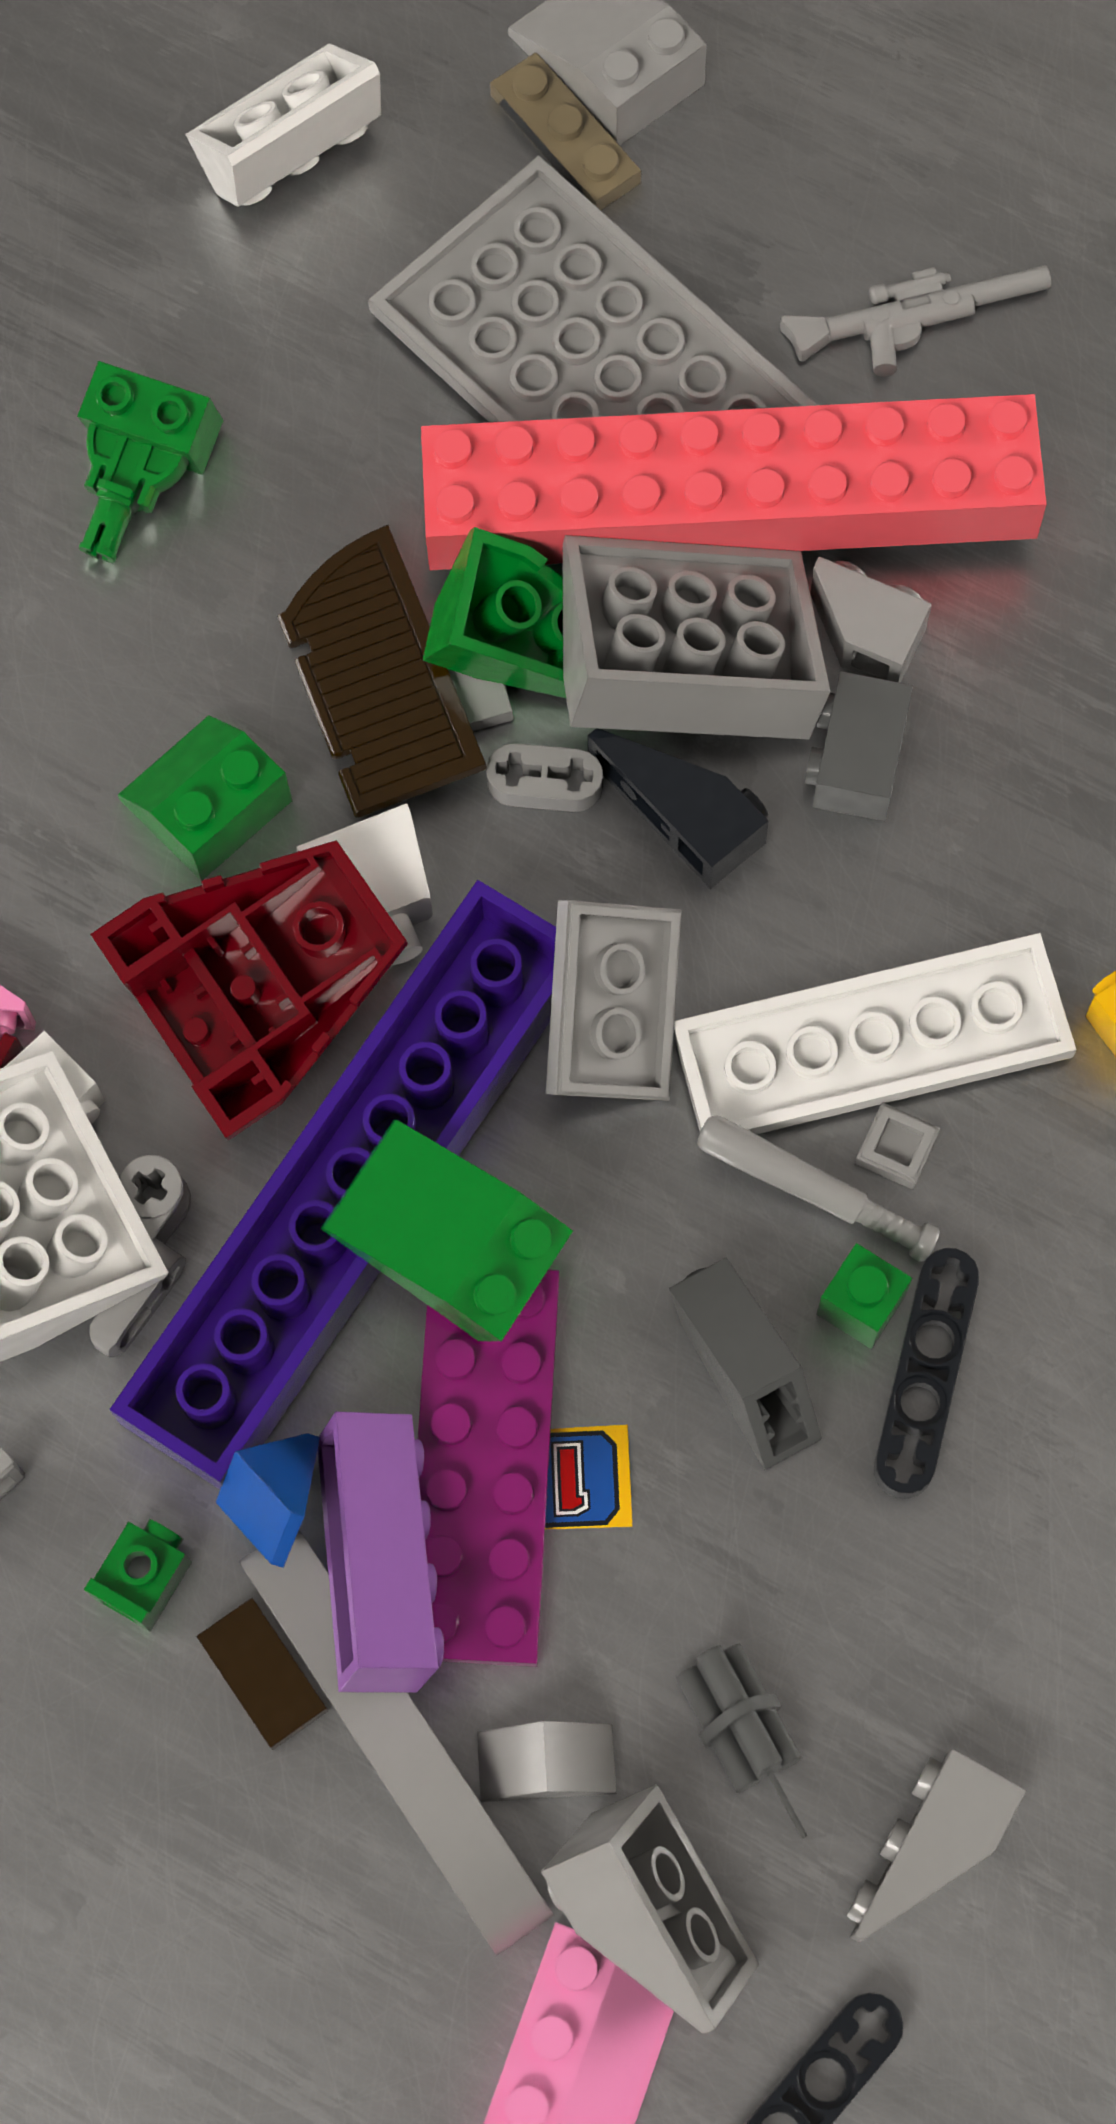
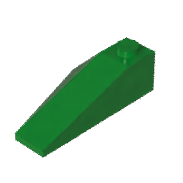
M476 527L472 528L435 602L423 661L476 679L566 698L563 680V577L547 566L545 563L548 559L531 546Z

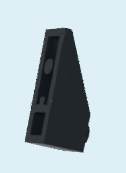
M596 728L588 735V752L598 759L602 766L603 776L709 889H712L766 844L769 822L767 819L768 812L761 800L751 790L744 788L740 791L724 775L602 729Z

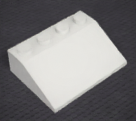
M53 1051L0 1069V1362L44 1344L161 1281L168 1275L161 1257Z

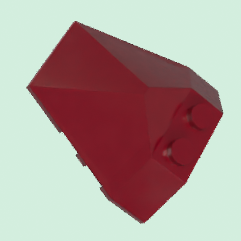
M337 840L259 863L260 868L223 879L219 875L201 881V886L165 896L162 892L143 898L90 934L122 983L135 996L193 1083L191 1087L228 1141L285 1102L408 945L405 937Z

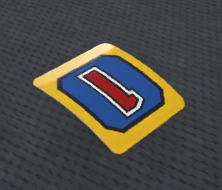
M628 1424L551 1429L545 1529L632 1527Z

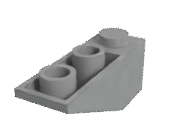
M954 1749L945 1756L942 1763L930 1757L911 1793L922 1799L910 1824L900 1818L897 1819L879 1853L880 1856L890 1862L878 1885L866 1879L846 1917L857 1922L850 1938L858 1943L865 1940L993 1854L1026 1790Z

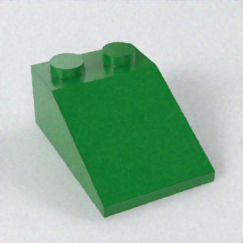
M393 1120L321 1227L324 1232L478 1341L503 1340L573 1232L572 1229L521 1192L398 1120Z

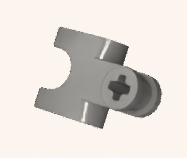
M144 1155L132 1160L123 1168L119 1179L161 1257L168 1275L161 1281L94 1317L90 1324L89 1335L94 1347L107 1357H116L129 1348L173 1288L186 1263V1258L170 1248L166 1243L180 1223L186 1218L191 1207V1193L178 1169L168 1159L158 1155ZM148 1186L157 1190L163 1186L167 1194L161 1201L152 1197L146 1200L143 1192Z

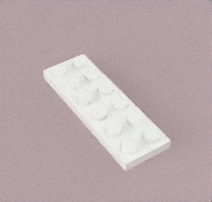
M1040 933L674 1021V1039L699 1131H701L708 1118L718 1115L757 1135L880 1105L881 1103L901 1100L1073 1058L1077 1050Z

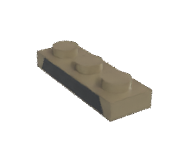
M536 52L490 82L491 97L557 172L600 211L641 184V169Z

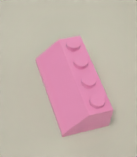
M555 1922L484 2124H635L674 2011L577 1935L574 1929Z

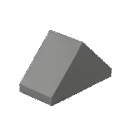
M540 1721L477 1732L481 1802L616 1794L612 1724Z

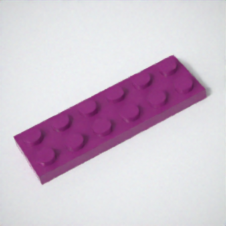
M548 1270L502 1341H478L427 1305L418 1439L421 1440L424 1449V1465L419 1478L421 1500L427 1501L430 1508V1530L425 1540L427 1563H432L437 1573V1591L432 1603L434 1627L440 1628L443 1634L444 1655L442 1662L537 1667L560 1281L559 1270Z

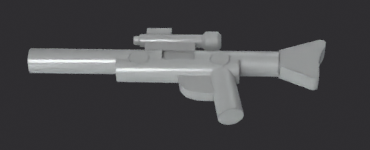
M1045 265L943 290L942 286L946 285L947 282H951L950 273L944 274L942 272L937 274L936 268L933 267L912 272L913 280L888 286L884 283L871 286L869 296L873 304L886 303L889 298L895 297V302L829 318L784 315L780 319V330L794 346L799 361L807 360L829 344L830 341L863 334L866 341L871 340L874 374L880 377H887L897 371L895 352L908 349L917 344L921 337L922 327L974 315L975 306L1050 289L1051 276L1048 267Z

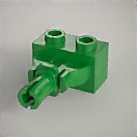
M98 361L77 417L88 430L86 447L91 469L84 487L99 499L84 539L80 542L78 548L89 556L98 559L99 555H103V561L115 563L117 552L132 515H136L141 509L144 512L152 513L159 494L175 485L186 470L201 475L204 474L224 420L209 397Z

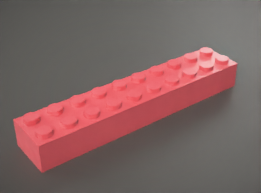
M1035 394L421 426L425 533L429 570L452 569L469 531L474 527L531 546L548 559L545 564H563V541L565 535L791 551L1037 539L1047 506Z

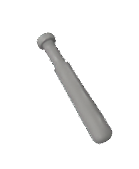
M716 1115L708 1118L698 1135L697 1143L703 1152L813 1204L850 1224L858 1222L867 1228H872L873 1231L881 1233L884 1237H889L894 1242H899L902 1246L908 1247L910 1249L909 1256L916 1261L925 1262L938 1240L940 1229L931 1223H925L923 1226L915 1225L912 1221L905 1220L900 1215H895L894 1212L886 1210L884 1207L868 1200V1194L827 1174L722 1116Z

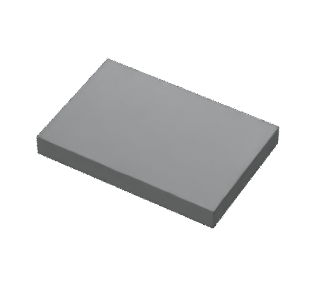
M558 900L546 1094L669 1101L681 910Z

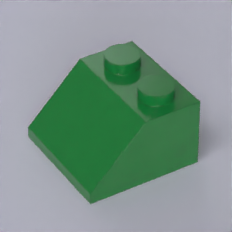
M209 715L118 794L119 800L201 881L293 801L286 772L244 731Z

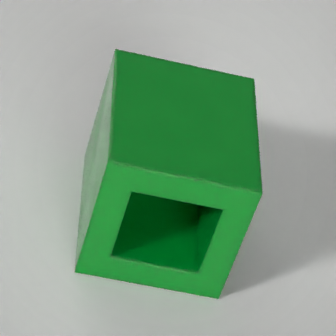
M856 1243L821 1296L816 1315L872 1349L906 1297L912 1277Z

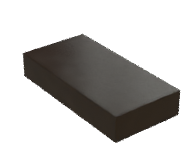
M253 1598L196 1636L272 1750L328 1712V1709Z

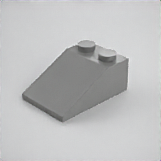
M546 0L508 27V35L528 56L536 52L619 146L705 85L707 43L670 5L661 0Z
M658 1784L591 1813L541 1871L547 1881L548 1891L553 1903L559 1910L565 1913L575 1933L703 2034L716 2029L759 1965Z

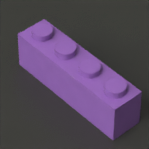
M335 1412L318 1436L320 1437L318 1460L339 1692L417 1693L441 1666L444 1655L443 1634L440 1628L434 1627L432 1603L437 1591V1573L435 1566L432 1563H427L425 1540L430 1530V1508L427 1501L421 1500L419 1478L424 1465L423 1445L421 1440L414 1438L411 1414Z

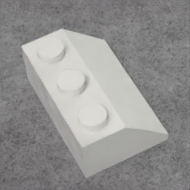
M329 43L185 135L216 194L237 207L241 204L251 205L268 196L272 191L271 185L288 174L297 175L314 167L320 159L318 155L335 144L343 145L350 143L366 132V125L381 116L380 72L375 62Z

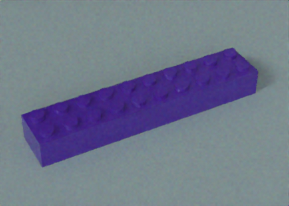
M479 880L475 882L109 1409L121 1426L219 1490L235 1451L265 1443L381 1272L324 1232L321 1227L393 1120L404 1123L459 1156L550 1023L556 926Z

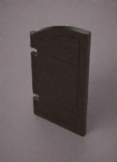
M385 525L365 534L346 545L325 561L298 590L286 611L277 616L289 648H295L301 644H309L311 653L296 658L294 662L332 759L337 760L352 754L355 765L340 770L338 775L356 818L487 770L485 760L448 670L423 661L430 626L389 526Z

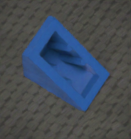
M309 1433L235 1451L216 1499L217 1505L272 1565L284 1568L305 1515L320 1437Z

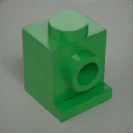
M149 1519L144 1529L128 1521L94 1579L90 1578L84 1590L96 1601L151 1632L192 1563L186 1554L178 1550L184 1539ZM137 1556H146L151 1561L149 1572L142 1578H132L128 1574V1567Z

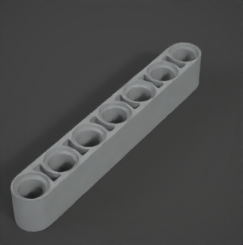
M299 1530L284 1568L270 1564L258 1549L239 1561L496 1956L554 1916L408 1693L339 1692L329 1575L301 1531Z

